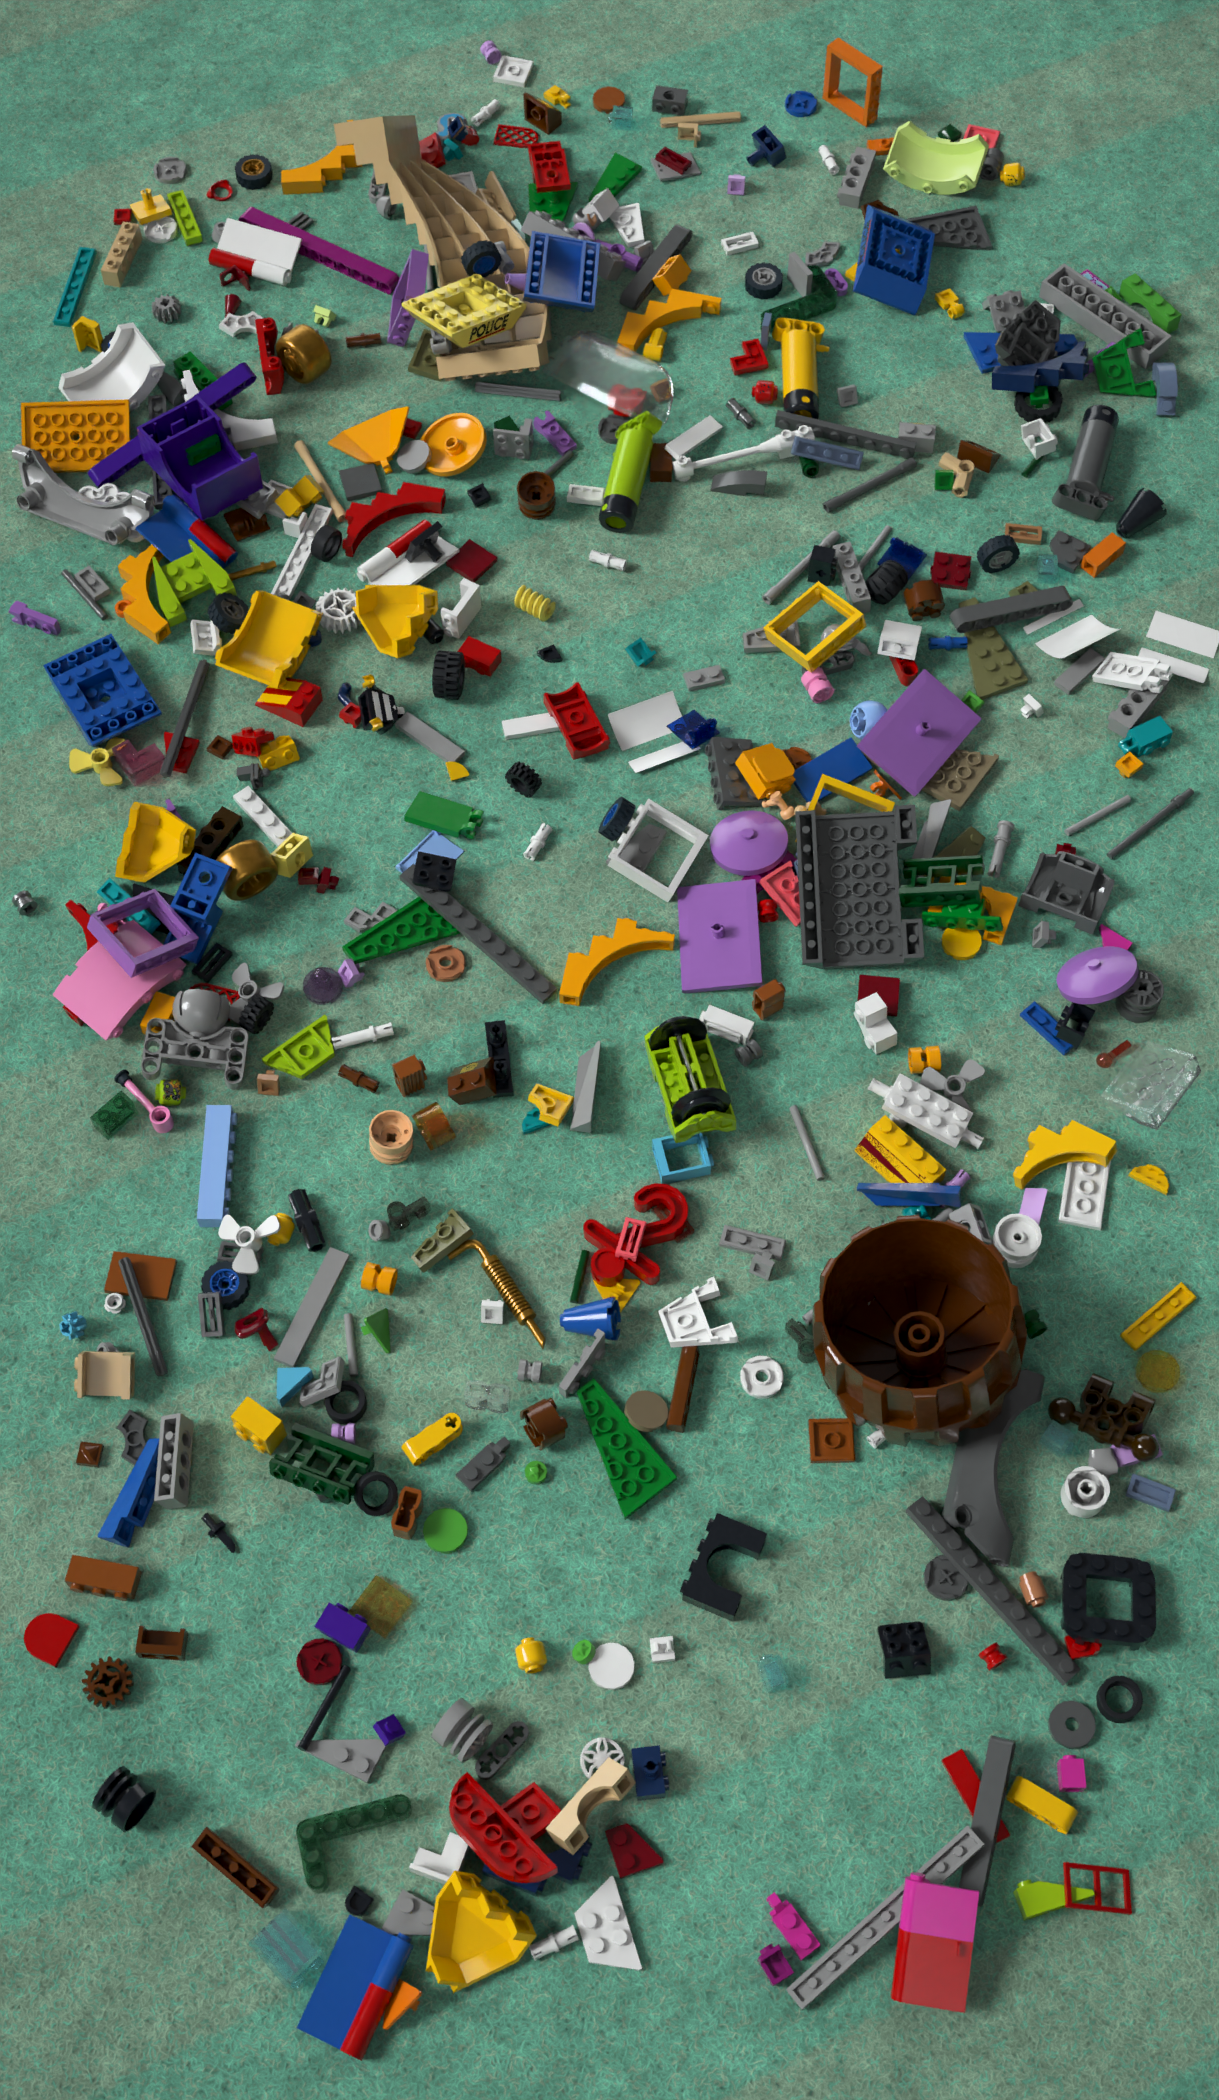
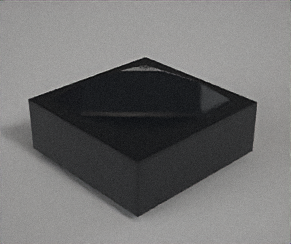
M483 483L467 491L475 508L492 500Z

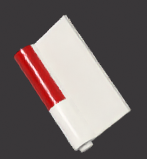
M227 218L218 247L211 249L208 260L210 265L229 269L236 265L248 276L286 286L287 283L291 282V273L302 239Z
M424 519L357 567V576L362 582L365 581L369 585H415L460 551L457 547L438 537L437 542L433 544L443 554L438 561L433 562L424 551L409 563L405 555L410 542L432 526L429 521Z

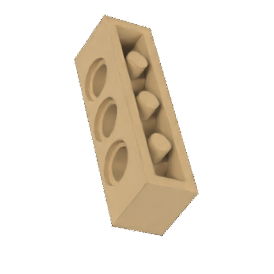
M122 223L101 268L104 285L121 288L142 241L139 224Z

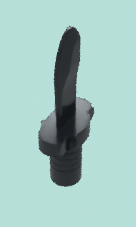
M209 1513L204 1514L201 1519L211 1529L208 1532L209 1537L213 1538L216 1535L229 1551L234 1553L236 1550L235 1543L222 1530L226 1524L223 1521L217 1524Z

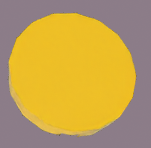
M947 928L941 939L944 952L956 960L973 958L979 952L982 945L981 935L977 929Z

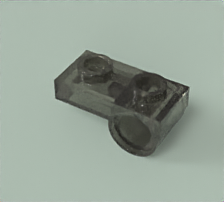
M425 1196L406 1207L399 1201H394L387 1207L388 1220L394 1231L405 1229L411 1221L416 1218L421 1219L425 1217L428 1211H430L429 1201ZM395 1212L402 1213L398 1217L392 1216Z
M791 1318L786 1323L785 1332L798 1343V1359L803 1363H811L817 1360L814 1352L813 1337L807 1332L806 1327L801 1322H796ZM809 1348L812 1350V1353L806 1354L802 1349Z

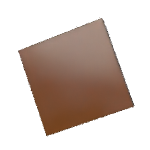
M808 1419L810 1463H855L853 1422L850 1419Z

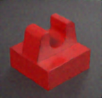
M350 702L339 712V718L343 719L346 724L350 723L353 725V728H356L361 724L362 720L360 707Z

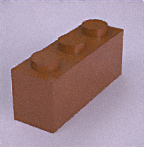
M72 1555L65 1582L70 1587V1590L83 1593L84 1590L92 1591L93 1595L105 1597L106 1594L114 1595V1598L117 1600L127 1601L128 1598L135 1599L142 1572L136 1566Z

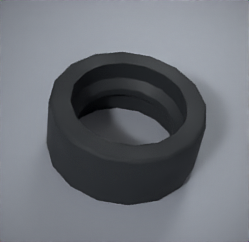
M330 525L322 526L315 534L311 543V554L323 562L332 560L341 546L342 533Z
M342 1380L340 1392L326 1397L324 1403L328 1416L334 1422L347 1425L348 1423H356L363 1417L367 1409V1400L364 1390L359 1384L353 1381ZM351 1391L358 1396V1407L353 1412L340 1414L334 1409L333 1399L340 1392Z
M378 1471L367 1472L355 1483L354 1501L367 1515L382 1516L390 1512L395 1506L398 1498L397 1486L385 1473ZM372 1481H381L388 1488V1497L380 1506H369L363 1499L364 1488Z
M1113 1676L1106 1679L1098 1689L1096 1703L1100 1713L1107 1720L1114 1723H1126L1131 1721L1141 1710L1143 1696L1139 1686L1132 1679L1125 1676ZM1122 1686L1130 1691L1133 1697V1705L1129 1711L1117 1713L1108 1707L1106 1694L1110 1688Z

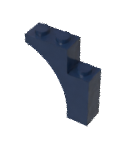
M589 1834V1838L574 1855L563 1848L546 1854L558 1867V1873L552 1877L571 1885L574 1879L579 1880L583 1870V1866L580 1863L583 1856L588 1857L593 1844L589 1842ZM486 1864L482 1869L483 1875L535 1897L538 1891L543 1892L548 1880L545 1879L534 1883H517L498 1876Z

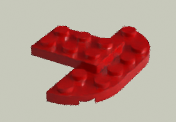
M466 1772L452 1789L449 1812L455 1831L495 1874L509 1881L534 1883L548 1879L558 1873V1867L533 1841L547 1832V1826L562 1810L535 1782L499 1806L479 1783Z

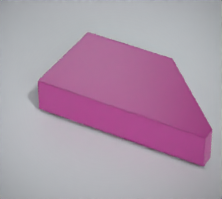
M1103 924L1099 926L1103 947L1113 946L1126 950L1131 948L1133 944L1131 941Z

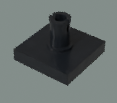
M438 521L410 542L405 555L409 563L424 551L433 562L438 561L443 554L433 545L437 542L443 527Z

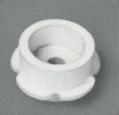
M111 1293L106 1297L104 1307L106 1311L117 1314L125 1307L126 1301L121 1294Z

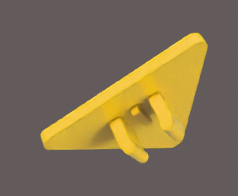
M622 1279L616 1286L603 1287L593 1280L602 1299L616 1297L615 1300L619 1302L620 1313L640 1285V1280Z

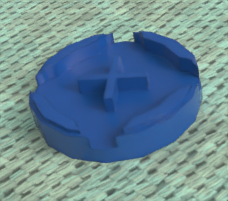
M795 91V94L790 93L786 97L785 109L790 115L795 117H807L816 111L817 99L814 98L812 93L807 91Z

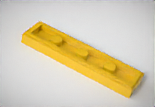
M1182 1282L1179 1283L1123 1331L1120 1337L1134 1351H1137L1196 1300L1197 1297Z

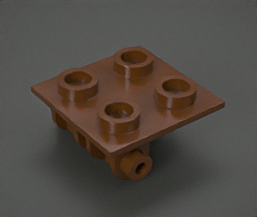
M242 508L223 514L236 541L270 530L265 514L257 519Z

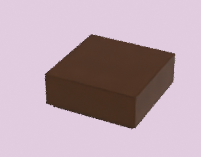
M217 735L206 749L207 752L223 760L233 746L232 742Z

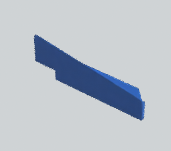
M858 1183L857 1191L862 1192L876 1206H940L941 1204L961 1207V1186H940V1183Z
M149 1439L98 1534L100 1539L129 1548L135 1526H144L154 1502L159 1439Z

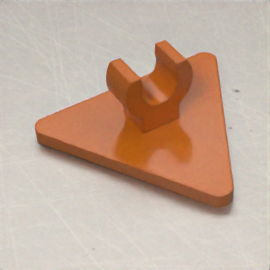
M875 769L874 773L880 781L873 783L870 789L873 792L879 789L875 794L883 797L886 789L889 788L901 800L902 797Z
M399 1979L385 2009L383 2029L388 2030L409 2008L416 2011L420 2004L418 1999L421 1997L422 1991Z

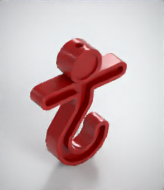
M654 1183L644 1186L635 1193L634 1208L638 1212H647L654 1206H663L670 1211V1215L666 1219L646 1224L640 1249L672 1241L683 1233L687 1226L688 1204L685 1196L677 1188L668 1184ZM589 1219L583 1224L584 1238L599 1249L591 1258V1275L597 1284L603 1287L616 1286L624 1278L625 1268L648 1285H655L659 1282L660 1267L640 1251L636 1262L630 1258L628 1260L623 1259L624 1257L622 1256L619 1258L615 1257L621 1233H613L594 1219ZM639 1225L636 1229L630 1253L634 1252L641 1227ZM632 1227L627 1230L622 1251L626 1250Z

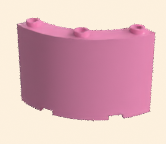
M134 920L122 924L117 928L118 932L113 934L134 958L163 946L162 943ZM98 941L75 964L77 969L72 975L69 976L67 974L63 978L53 996L103 1039L118 1038L124 1030L123 1027L144 1003H148L156 991H159L173 981H178L183 976V969L187 964L181 959L176 958L131 978Z

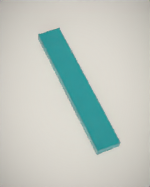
M79 247L53 320L54 325L71 327L97 253L96 249Z

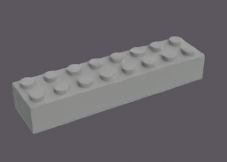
M1065 263L1042 281L1039 293L1040 298L1049 304H1054L1056 309L1108 344L1111 342L1117 343L1141 328L1145 344L1127 349L1129 359L1144 369H1147L1168 351L1172 337L1170 334Z

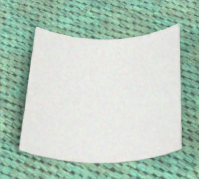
M1078 599L1067 610L1048 614L1023 627L1027 634H1030L1084 605ZM1090 615L1035 644L1052 657L1065 658L1120 629L1110 628L1098 621L1093 615Z
M1155 611L1146 635L1148 638L1214 658L1219 645L1218 630L1159 611ZM1141 648L1138 657L1160 660V663L1170 665L1171 669L1169 672L1200 683H1204L1209 671L1208 668L1146 648Z
M673 691L608 714L622 751L687 727ZM694 738L634 759L628 763L634 772L637 773L701 748Z

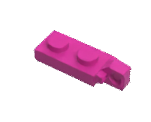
M775 1892L767 1897L766 1900L773 1909L769 1912L772 1917L771 1920L802 1961L820 1947L821 1944L787 1899L782 1902Z

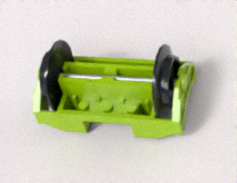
M673 1017L644 1036L650 1068L654 1081L658 1082L665 1104V1116L675 1144L685 1142L699 1133L713 1130L723 1132L736 1130V1118L730 1103L731 1100L726 1091L705 1023L692 1017Z

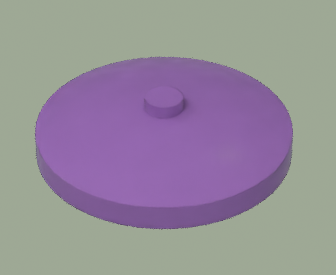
M742 811L724 818L716 825L710 837V850L714 861L722 869L736 875H758L773 869L784 859L788 850V834L784 825L776 817L761 811Z
M1113 946L1092 948L1075 955L1061 967L1057 975V985L1061 995L1070 1002L1077 1004L1102 1003L1126 992L1136 981L1139 968L1134 955L1126 949Z

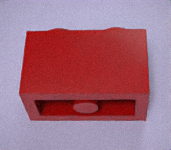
M470 636L467 637L457 651L463 653L465 668L474 669L480 675L491 677L502 662L501 650Z

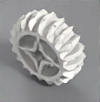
M338 587L335 591L330 589V593L324 592V596H319V601L316 602V611L323 613L320 623L323 628L326 627L328 632L333 629L336 634L338 630H341L343 634L344 630L347 629L351 632V627L357 629L358 624H362L352 607L356 606V593L353 589L348 591L345 587L343 590H340Z

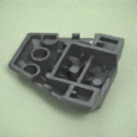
M1034 300L1000 333L995 345L998 362L1002 366H1019L1040 363L1056 358L1058 351H1055V345L1059 341L1061 320L1038 301Z

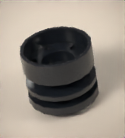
M122 1766L115 1770L99 1788L92 1802V1807L96 1811L101 1812V1815L106 1818L112 1815L111 1822L126 1833L134 1828L150 1809L156 1797V1790L143 1780L137 1783L138 1776L134 1773L130 1774V1770Z

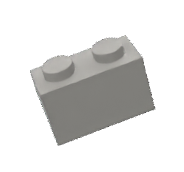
M900 421L898 438L916 442L915 452L933 453L936 425Z

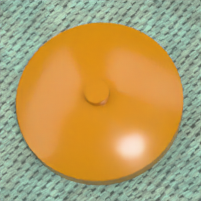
M453 413L431 424L420 439L428 444L432 452L431 460L426 463L425 469L437 476H453L464 472L474 465L484 452L487 441L486 431L481 422L473 415L467 413Z

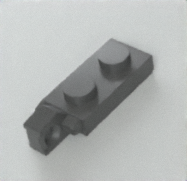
M505 1437L496 1444L491 1442L456 1474V1477L472 1492L503 1463L506 1457L504 1452L511 1446L510 1442Z

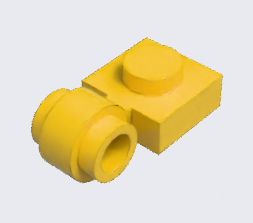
M950 288L935 294L936 302L943 310L948 309L947 313L951 319H957L964 314V306L958 304L959 298Z

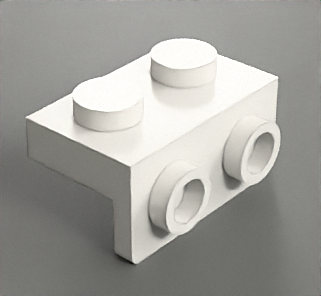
M192 619L190 626L194 654L215 656L217 650L222 647V638H219L220 629L212 621Z

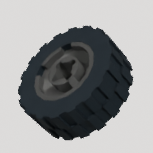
M230 593L218 594L208 607V615L213 624L218 629L230 634H234L241 627L249 611L247 604L242 599Z

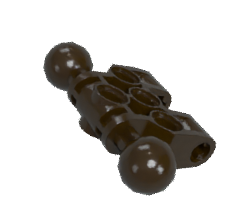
M1093 1373L1081 1394L1080 1409L1082 1413L1076 1411L1073 1402L1068 1398L1059 1397L1049 1404L1048 1415L1055 1424L1066 1425L1070 1422L1078 1425V1431L1087 1433L1098 1443L1112 1444L1119 1449L1122 1445L1130 1448L1133 1456L1142 1462L1152 1461L1159 1453V1445L1156 1438L1149 1434H1140L1154 1408L1156 1400L1134 1391L1128 1403L1123 1404L1118 1399L1109 1398L1114 1382Z

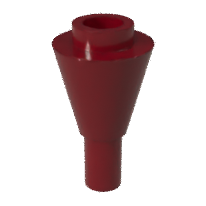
M235 294L225 296V317L229 313L234 315L242 302Z

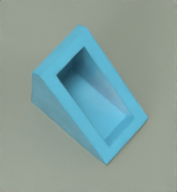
M309 1367L277 1368L276 1398L281 1407L314 1377Z

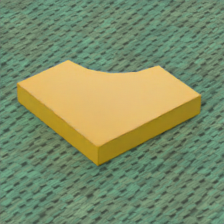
M536 1083L528 1096V1101L538 1107L540 1111L539 1120L558 1127L573 1104L574 1097Z

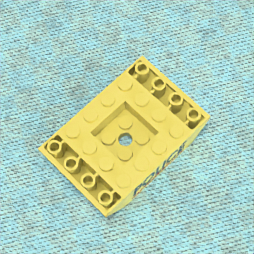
M473 274L457 282L402 302V307L412 317L461 348L468 347L513 328L527 306L519 298L512 296L506 290L499 288L479 274Z

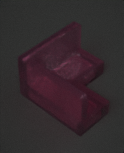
M128 739L111 748L115 761L134 787L160 773L165 759L155 743L137 752Z

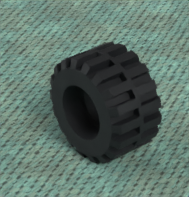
M439 650L433 665V694L435 698L458 700L462 695L465 678V659L463 653Z

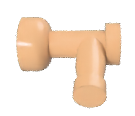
M780 791L771 794L769 800L762 801L763 808L778 805L781 809L780 816L783 820H787L794 815L795 808L785 803Z

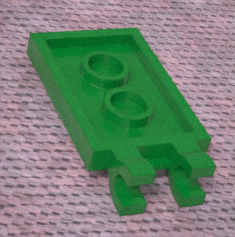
M419 791L404 815V821L456 838L461 834L469 839H474L476 835L474 829L476 826L481 827L483 823L481 817L484 811L478 809L473 811V807Z

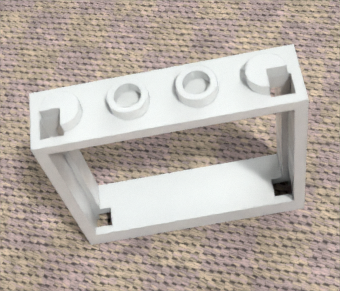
M648 798L645 805L640 804L635 812L638 814L637 818H632L627 825L628 833L625 834L623 832L617 841L620 844L618 849L615 847L612 849L608 856L611 860L607 866L664 901L669 902L709 835ZM645 815L650 816L694 843L668 887L619 858Z

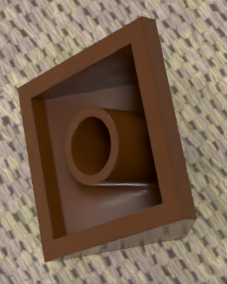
M961 440L957 458L961 461L969 460L973 462L974 468L989 474L1001 454L970 440Z

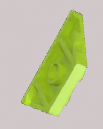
M323 1015L264 1056L262 1062L267 1066L300 1079L305 1078L335 1057L327 1016Z

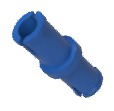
M966 636L930 637L928 639L930 642L928 643L929 650L945 649L946 651L954 648L966 649L967 645L965 643L967 644L968 641Z

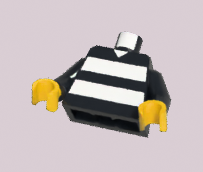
M369 674L362 677L365 681L363 688H366V690L358 697L364 731H376L379 735H383L392 729L393 724L398 721V718L404 715V708L396 706L393 695L386 694L376 687L374 676Z

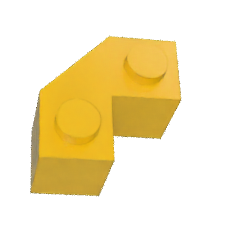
M305 475L293 488L286 489L275 500V503L289 518L299 517L312 503H318L325 491L311 475Z

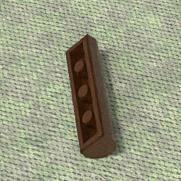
M685 1346L681 1348L666 1428L670 1431L685 1432L700 1355L698 1346Z
M209 1827L203 1830L191 1846L260 1907L266 1908L280 1890L278 1886Z

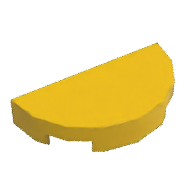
M1146 1164V1166L1135 1167L1128 1175L1165 1195L1168 1193V1179L1164 1171L1157 1166Z

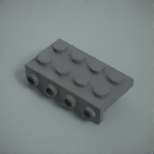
M712 737L709 744L705 747V755L708 756L709 761L708 771L711 772V787L714 789L713 801L717 806V810H722L725 805L762 806L763 798L758 800L735 764L743 751L753 749L751 739Z

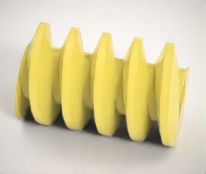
M525 585L518 589L514 604L515 607L521 608L522 611L544 622L552 616L555 610V601L550 604L551 600L549 598L545 599L544 595H539L536 591L533 592L531 588L527 589Z

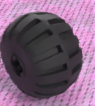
M887 560L882 563L865 581L871 600L882 605L890 602L906 586L908 575L904 567L896 561Z

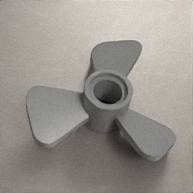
M242 963L232 974L233 982L239 986L238 994L241 998L230 1005L229 1019L239 1024V1017L242 1016L241 1012L244 1011V1006L248 1005V1001L252 1000L253 996L260 995L271 1000L279 999L283 994L284 984L278 982L260 988L251 980L250 969L247 963Z
M967 1060L959 1075H951L946 1079L932 1067H927L923 1071L920 1084L932 1091L943 1090L945 1096L952 1099V1102L972 1112L962 1094L966 1084L982 1077L985 1070L974 1060ZM955 1083L959 1086L960 1090L952 1091L949 1085Z

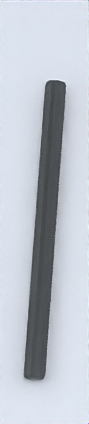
M206 659L199 661L160 770V775L163 778L170 777L210 666Z

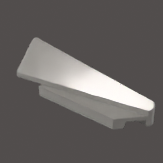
M948 799L931 804L928 822L925 821L912 859L934 857L952 800Z

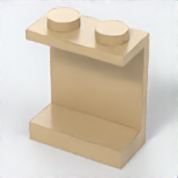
M82 1351L75 1358L74 1367L75 1370H78V1379H75L74 1391L77 1392V1398H82L85 1395L121 1396V1399H131L134 1397L135 1352Z

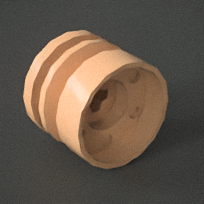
M386 1110L377 1114L371 1120L369 1126L370 1152L379 1162L388 1165L398 1164L405 1161L411 1154L413 1148L412 1122L408 1116L400 1111Z

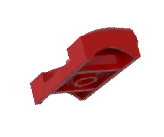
M273 318L255 319L267 396L281 394L284 383L283 365L279 357L271 356L275 355L274 347L278 338L276 322Z
M579 682L561 693H544L543 703L550 716L554 717L566 740V747L573 760L608 749L610 738L605 733L588 701L586 692L582 690Z

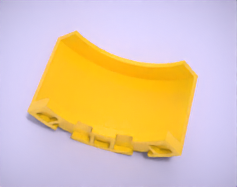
M259 590L253 593L251 597V606L241 627L235 631L234 637L226 645L217 650L215 665L278 689L286 684L287 677H293L310 648V645H308L311 635H316L323 613Z

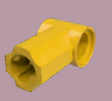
M656 328L652 331L649 342L644 346L643 359L661 362L660 358L663 356L664 344L667 338V332L662 328Z

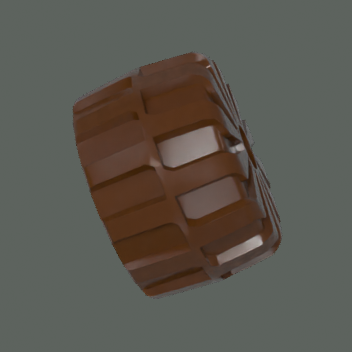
M919 1215L898 1216L896 1221L874 1228L867 1226L851 1236L850 1244L836 1258L828 1260L820 1275V1300L813 1305L814 1352L827 1388L831 1389L837 1397L844 1415L857 1427L868 1423L881 1430L888 1443L904 1447L908 1445L911 1439H925L926 1442L943 1446L959 1442V1432L967 1428L988 1426L1001 1413L1005 1394L1015 1388L1018 1383L1024 1360L1027 1332L1020 1290L1016 1285L1012 1284L1007 1260L995 1245L985 1244L970 1233L968 1226L951 1219L943 1222L922 1219Z

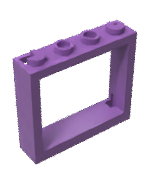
M414 249L410 252L392 295L387 343L404 347L416 319L402 307V302L425 293L429 257L427 253Z
M156 889L145 893L142 892L133 898H127L123 902L112 904L108 908L96 911L91 914L87 925L88 930L131 978L194 951L199 939ZM150 908L177 940L134 958L106 925Z

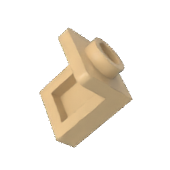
M678 123V140H694V147H697V141H701V131H698V123Z

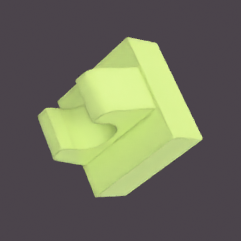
M315 305L313 311L315 313L314 322L319 324L324 319L323 326L328 327L331 321L335 320L336 314L329 309Z

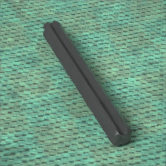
M478 381L475 383V392L553 401H560L561 399L560 390Z

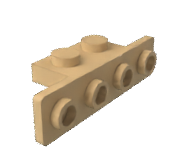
M490 171L485 181L486 189L478 188L476 195L487 202L511 224V221L516 219V214L495 173Z

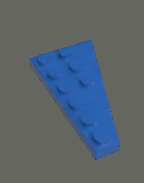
M964 332L963 337L981 374L992 372L995 366H1002L997 360L998 354L995 349L1000 333ZM1059 334V341L1055 345V351H1058L1057 356L1068 353L1078 344L1074 334Z

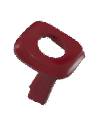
M260 1308L235 1322V1333L238 1338L245 1339L258 1332L263 1345L269 1351L278 1345V1342L267 1326L269 1320L267 1309Z

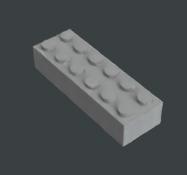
M529 211L521 228V231L531 236L532 231L594 241L586 235H579L580 232L572 227H565L564 222L552 219L551 215L545 211ZM600 244L598 276L605 280L617 281L626 261L622 260L620 254L616 252L611 253L607 251L608 248Z

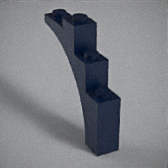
M1079 341L1071 351L1052 360L1019 366H995L992 372V390L1034 393L1039 385L1059 386L1061 380L1064 379L1083 380L1085 374L1089 373V363H1087L1089 348H1086V341Z

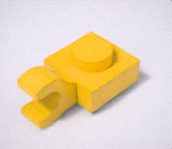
M556 85L543 93L544 98L553 105L559 103L566 109L571 106L568 102L571 99L570 96Z

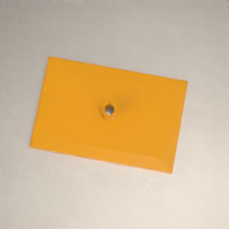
M129 399L21 403L22 445L38 451L54 473L88 472L93 466L130 441Z

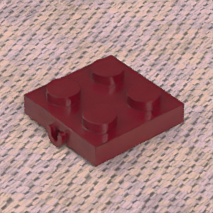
M935 551L933 566L931 565L930 573H932L931 580L934 581V584L938 582L940 587L967 591L968 579L971 577L970 564L972 556Z

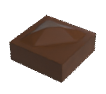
M81 1441L76 1464L99 1468L104 1448L103 1444Z

